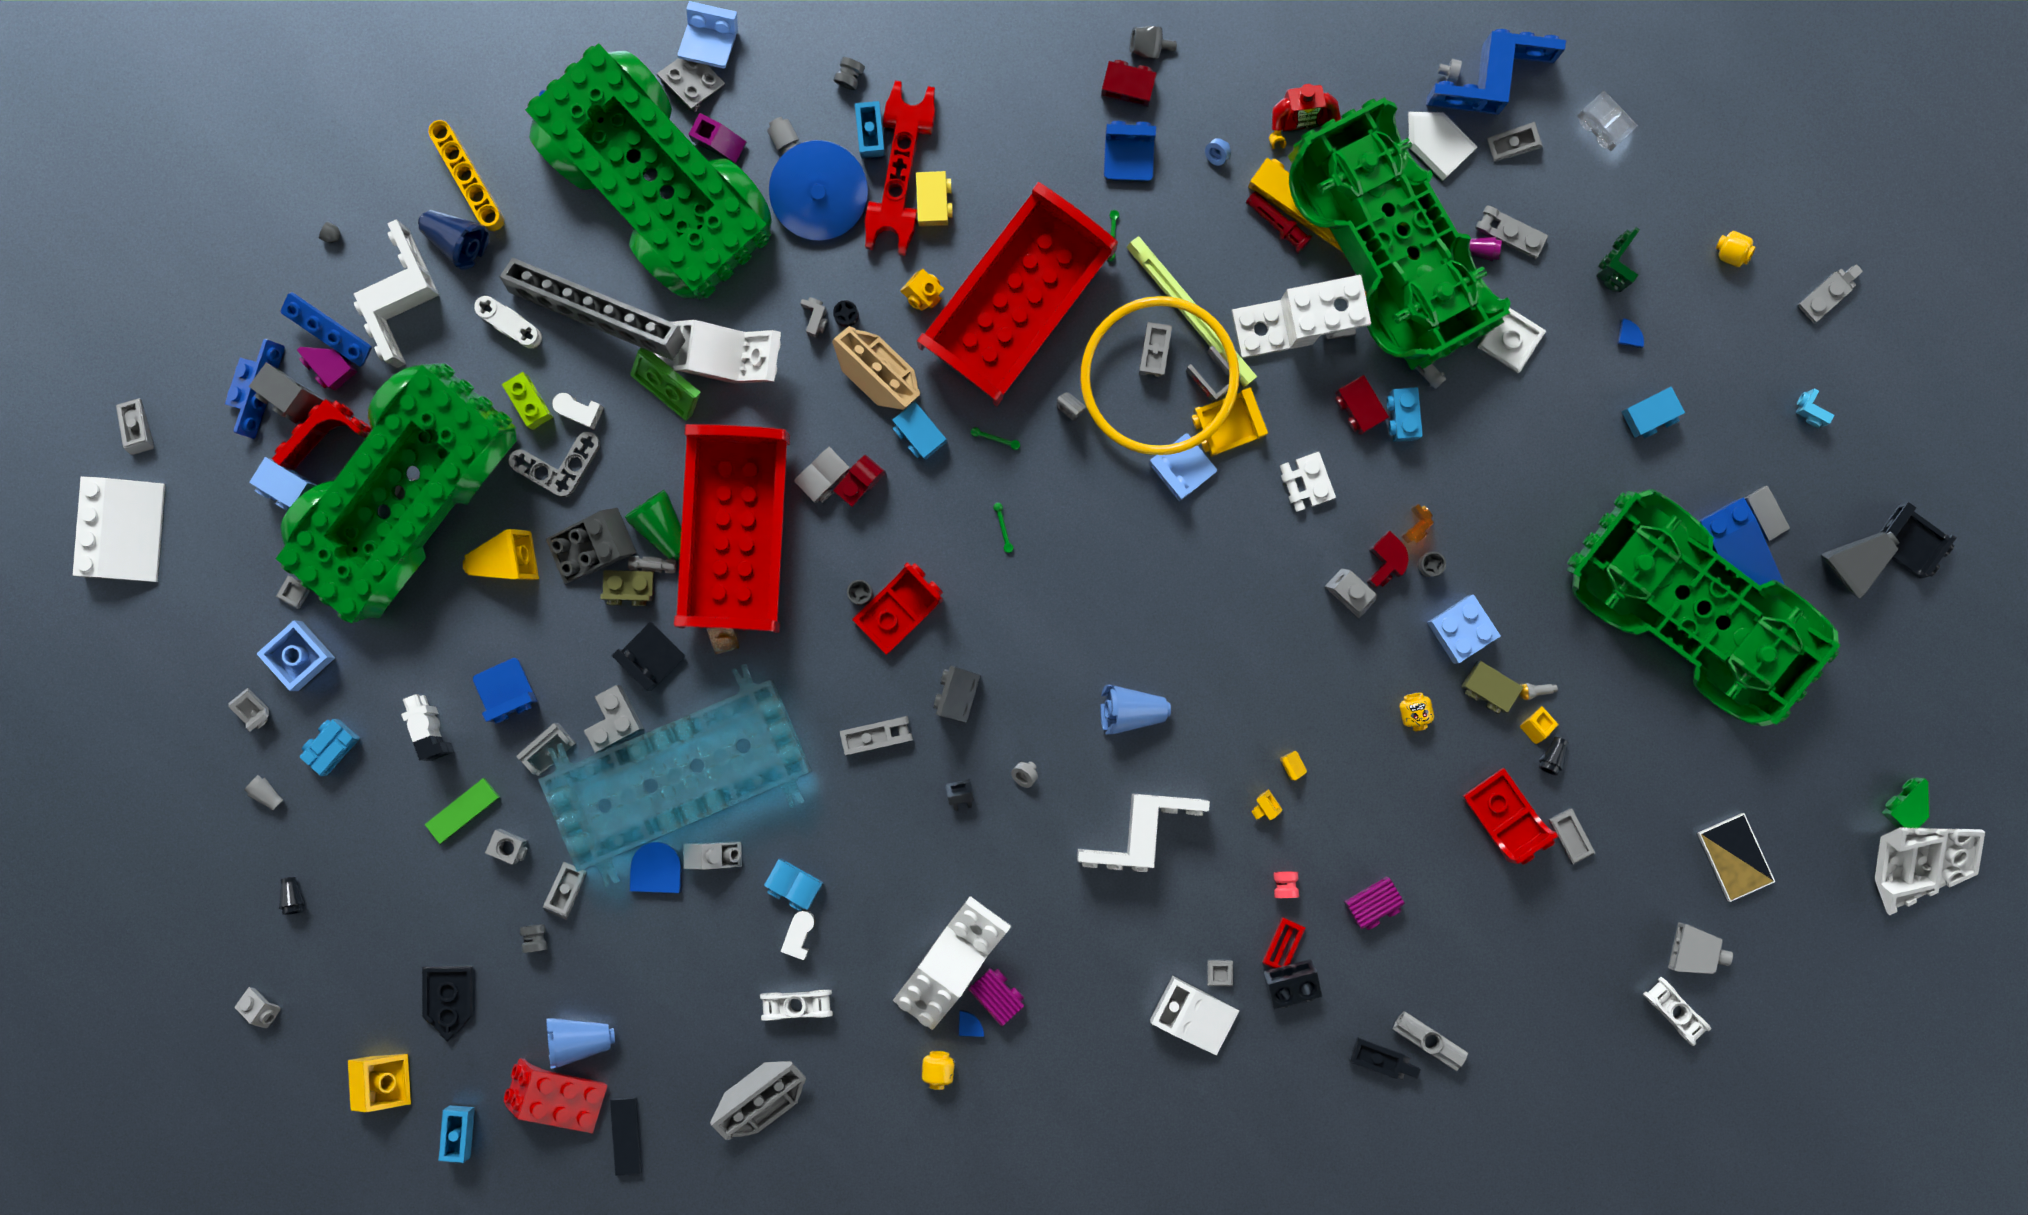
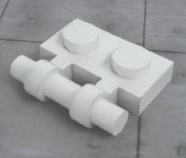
M1320 452L1296 459L1295 462L1298 470L1295 471L1291 470L1289 462L1280 465L1283 474L1281 475L1283 483L1286 482L1290 493L1288 498L1290 503L1294 504L1296 512L1306 509L1303 499L1309 498L1310 504L1313 507L1336 498ZM1299 477H1301L1305 487V491L1299 492L1295 481Z

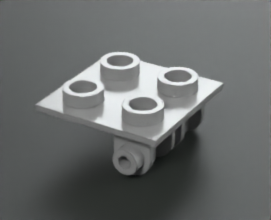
M679 58L656 74L662 80L661 83L663 85L666 84L672 90L671 93L677 95V99L682 100L687 109L693 112L700 108V102L725 85V82L708 65Z

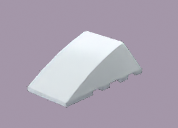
M1898 828L1881 836L1875 881L1886 912L1889 915L1897 912V908L1904 904L1909 907L1917 903V898L1926 894L1933 896L1939 893V888L1945 885L1950 888L1978 875L1985 832L1974 829Z

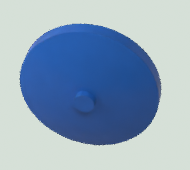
M811 140L790 148L777 161L769 181L770 203L778 220L792 233L810 240H828L844 234L860 219L867 202V180L859 161L847 149L829 141Z

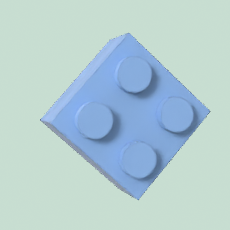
M267 457L263 459L249 482L256 486L255 492L265 498L277 499L275 504L287 511L301 495L317 485L294 470L282 467Z
M1474 594L1465 597L1427 622L1454 664L1462 662L1501 636Z
M293 620L257 653L289 691H299L335 659L305 623Z

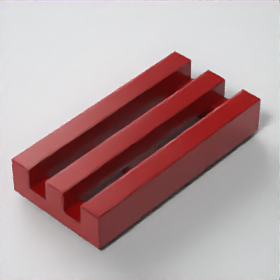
M1282 917L1262 963L1273 968L1282 967L1278 963L1295 928L1298 931L1282 966L1289 965L1305 931V927ZM1285 925H1289L1286 934L1282 940V943L1278 949V952L1274 958V961L1272 962L1270 961V958L1274 952V949L1278 943Z

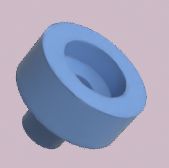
M1214 139L1206 146L1205 155L1212 164L1222 165L1231 156L1230 145L1222 139Z

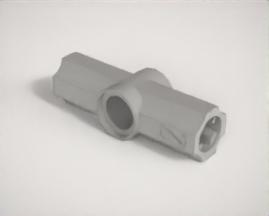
M1403 1011L1399 1015L1393 1027L1394 1031L1454 1070L1458 1071L1462 1067L1468 1055L1467 1051L1407 1012ZM1429 1035H1435L1436 1043L1432 1047L1425 1046V1039Z

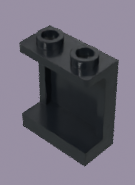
M1906 502L1899 504L1879 533L1884 532L1887 534L1891 532L1899 541V544L1896 545L1898 550L1892 557L1894 561L1919 579L1932 577L1939 570L1940 565L1938 563L1943 556H1948L1954 549L1955 545L1953 542L1957 537L1953 534L1947 535L1917 514L1914 505Z

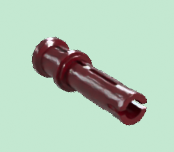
M1254 191L1245 203L1280 232V238L1282 240L1286 239L1296 248L1297 253H1300L1313 238L1311 234L1307 235L1297 226L1296 221H1289L1275 207L1260 196L1257 191Z

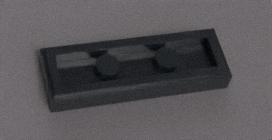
M636 1097L611 1099L615 1176L640 1174L642 1170Z

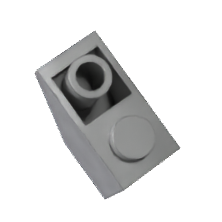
M741 842L683 844L684 869L703 870L742 867Z

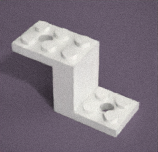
M396 219L387 223L391 230L388 232V236L394 246L397 245L401 252L398 257L402 266L408 269L354 293L357 300L354 302V305L359 315H364L367 324L364 327L369 337H374L377 346L374 348L379 359L399 368L406 365L386 320L439 296V293L409 229Z
M1361 275L1287 289L1281 300L1232 309L1231 311L1242 359L1313 345L1320 335L1369 326L1371 324ZM1342 298L1347 302L1348 307L1345 311L1341 312L1335 309L1334 301L1336 299ZM1257 323L1265 324L1268 330L1267 334L1264 336L1257 335L1254 332V326Z
M698 320L675 321L672 323L679 326L685 338V342L672 361L654 353L676 372L690 373L729 383L774 382L777 373L778 351L781 346V332L774 330L742 332Z
M1132 794L1127 853L1078 849L1077 860L1082 862L1083 867L1098 868V863L1107 864L1108 869L1123 870V865L1132 866L1131 869L1133 871L1148 872V867L1154 868L1158 808L1161 807V811L1164 813L1176 814L1178 809H1186V814L1203 816V811H1209L1210 801Z
M970 896L940 934L893 1001L902 1010L909 1012L917 1018L922 1025L928 1026L933 1030L960 998L987 956L1011 926Z

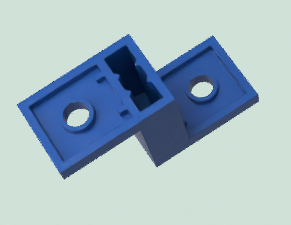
M1496 29L1490 33L1482 45L1478 86L1474 84H1465L1463 87L1454 86L1453 82L1440 81L1439 84L1436 83L1428 94L1426 106L1499 115L1509 102L1514 58L1555 63L1565 50L1566 40L1559 39L1556 35L1538 37L1534 36L1535 34L1531 32L1514 34L1510 33L1507 29Z

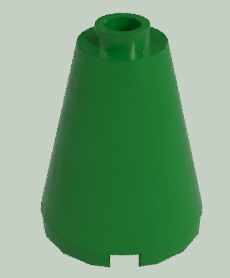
M662 490L629 512L625 519L668 559L674 557L675 560H678L680 558L682 527L668 493Z

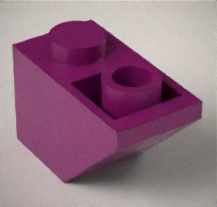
M699 113L688 134L692 142L735 164L747 143L746 140L721 123Z
M309 347L297 349L302 356L299 360L308 370L312 368L316 372L317 376L315 379L323 388L328 387L336 391L358 372L345 356L334 349Z

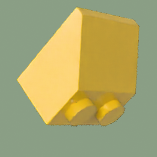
M408 1054L370 1056L348 1060L351 1111L371 1112L411 1104Z

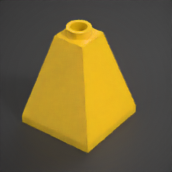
M504 530L464 555L463 569L468 575L521 580L539 579L531 531Z

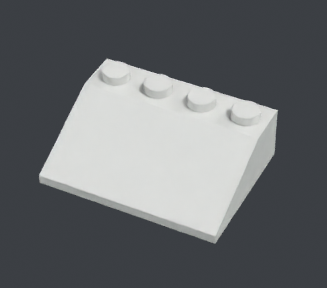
M81 476L73 576L158 582L165 484Z

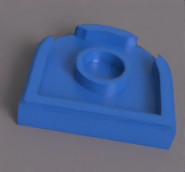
M651 842L640 847L631 861L630 891L680 893L682 864L677 852L663 842Z

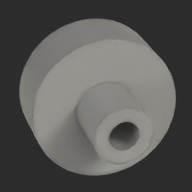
M1451 59L1449 66L1440 64L1438 74L1446 75L1445 81L1453 82L1456 85L1462 61Z
M1019 762L1011 772L1014 781L1025 788L1031 787L1038 778L1037 767L1033 762Z

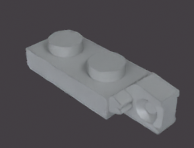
M1857 264L1846 272L1840 269L1829 276L1797 306L1813 323H1816L1856 286L1853 280L1863 272Z

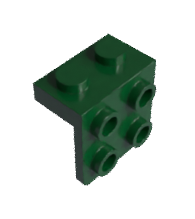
M1637 227L1631 231L1627 229L1612 245L1614 249L1608 255L1606 254L1598 264V267L1601 269L1596 276L1605 281L1604 285L1612 291H1623L1638 276L1637 273L1619 261L1622 254L1640 229Z

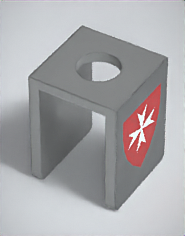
M1211 346L1207 352L1208 355L1229 378V364L1214 346ZM1191 364L1187 367L1186 373L1212 403L1216 402L1228 391L1229 384L1216 394Z

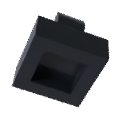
M970 779L946 784L949 805H953L955 811L959 810L958 804L964 802L967 803L968 808L972 807L974 797Z

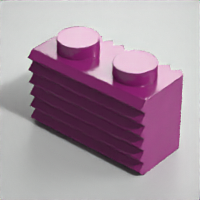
M1384 877L1344 901L1359 928L1363 929L1366 927L1367 930L1379 925V919L1385 915L1392 917L1401 912L1400 906L1405 904L1389 877Z
M990 967L968 987V990L995 1020L1003 1026L1024 1007L1022 1002L1024 996L1015 987L1010 989L1005 981L1008 979L998 968L994 971Z

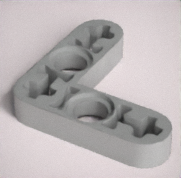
M591 432L581 433L558 470L524 450L513 451L509 456V465L516 472L560 497H568L575 491L600 448V440ZM592 437L591 442L594 446L592 448L587 447L584 452L586 455H589L587 459L575 453L577 449L582 452L585 447L582 443L583 440H589ZM525 455L524 460L533 466L531 469L523 465L516 467L518 465L517 461H515L516 457L521 458ZM573 458H580L582 461V468L578 471H572L569 467V463ZM539 467H546L549 474L545 480H538L535 473ZM565 470L569 474L576 476L574 480L569 477L566 483L569 486L567 491L563 489L559 492L560 487L557 484L559 481L564 482L567 475L563 474Z

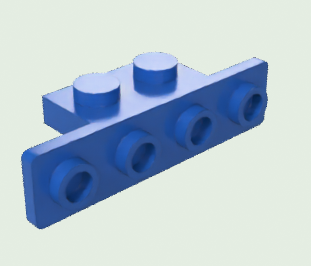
M293 292L287 295L280 311L281 314L356 365L361 367L365 364L372 349L371 345Z
M264 339L256 362L244 358L239 359L225 402L228 406L240 409L234 433L252 439L256 438L266 404L254 396L257 392L251 389L249 385L266 362L279 368L285 346Z

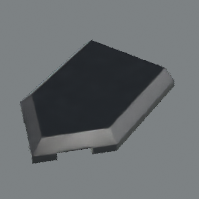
M473 966L422 967V1017L448 1042L473 1016Z

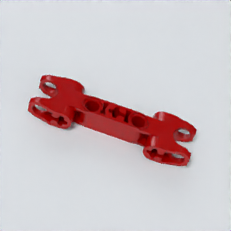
M894 82L886 102L883 117V127L895 129L882 203L868 202L865 216L866 249L873 250L875 241L880 233L892 231L899 237V255L906 256L908 246L915 232L918 211L917 209L906 208L905 206L918 134L932 135L935 121V87L928 86L922 102L917 105H909L902 99V82ZM906 139L911 142L910 147L907 149L898 147L901 140ZM900 164H904V169L901 170L900 175L901 180L897 179L896 168ZM894 187H899L903 190L902 194L898 197H892L889 192Z

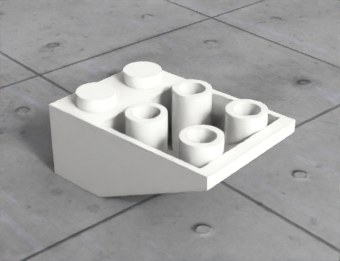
M1172 976L1150 1022L1180 1039L1217 1055L1239 1010Z

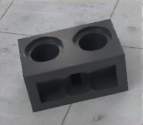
M1312 959L1263 971L1268 995L1274 1009L1287 1008L1293 1004L1310 1002L1322 997L1317 970Z

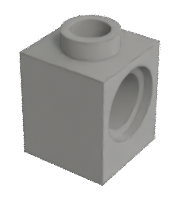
M497 829L494 831L485 853L514 865L525 858L528 850L525 847L527 840L502 829ZM506 841H510L514 845V851L511 855L505 853L503 849Z

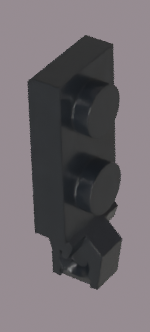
M1359 1037L1356 1039L1349 1059L1352 1063L1395 1079H1403L1405 1074L1418 1079L1421 1070L1419 1067L1409 1064L1410 1057H1407L1405 1054Z

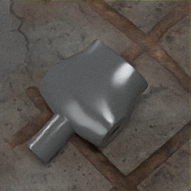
M1134 27L1132 30L1130 53L1147 59H1158L1161 49L1175 51L1177 48V41L1163 39L1161 27Z

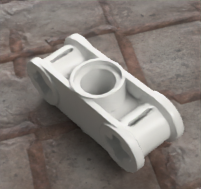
M482 296L476 300L474 307L476 313L493 325L492 327L526 348L534 349L541 344V332L521 315L509 307H505L492 297ZM487 305L492 308V311L488 312L484 310V307ZM527 332L533 335L531 340L525 337Z
M1660 977L1658 979L1659 982L1649 992H1644L1643 996L1665 1016L1690 1045L1695 1046L1696 1040L1705 1031L1709 1032L1711 1027L1691 1009L1664 978ZM1677 1006H1680V1007H1681V1013H1680V1015L1677 1016V1017H1674V1016H1673V1010H1674V1008L1677 1007Z
M832 990L760 994V999L763 1000L761 1020L833 1016V1011L830 1010L829 998ZM792 999L801 1001V1011H795L791 1008L790 1003Z

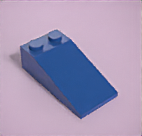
M1745 498L1737 499L1698 520L1713 536L1712 550L1754 582L1761 585L1768 581L1776 580L1784 584L1759 524Z

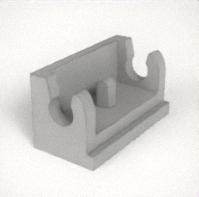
M1147 323L1138 375L1146 376L1147 374H1152L1155 377L1164 375L1172 326Z
M553 723L516 757L533 775L540 776L576 743L559 723Z

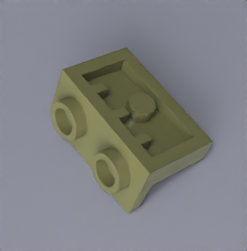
M603 571V594H600V599L607 600V605H622V601H632V606H646L647 601L653 602L654 572Z

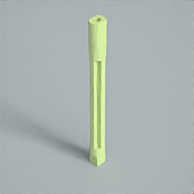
M1139 236L1129 243L1126 248L1168 297L1180 298L1195 304ZM1179 309L1210 347L1214 346L1228 363L1224 347L1215 332L1197 316ZM1236 352L1239 363V376L1241 377L1239 382L1245 388L1257 376Z

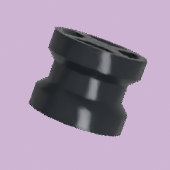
M842 300L835 305L833 316L840 326L847 328L857 323L859 312L853 302Z

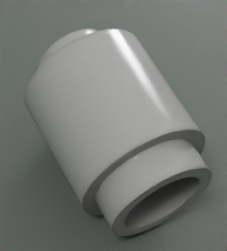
M779 117L769 123L770 127L767 129V132L777 151H781L782 155L790 148L799 144V138L789 119L783 120L782 117Z

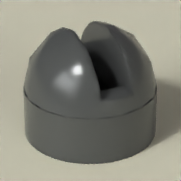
M327 221L320 231L319 239L328 243L337 242L340 238V230L335 224Z

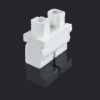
M416 694L403 699L407 712L401 715L403 721H407V727L419 760L433 761L454 753L452 744L443 742L439 731L440 721L435 716L439 713L435 706H429L426 696Z

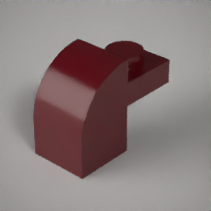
M865 454L851 467L849 473L833 491L853 507L868 489L871 490L886 471Z
M1388 531L1370 549L1383 563L1367 581L1373 588L1379 585L1384 587L1393 578L1390 574L1391 572L1397 577L1402 576L1408 566L1409 557L1405 545L1391 531Z

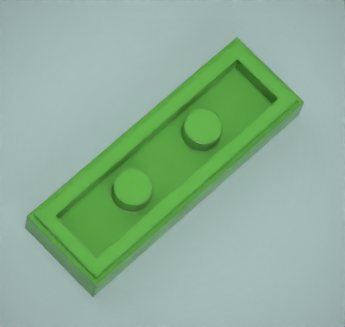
M482 778L424 825L438 843L442 844L499 799L500 796L486 778Z

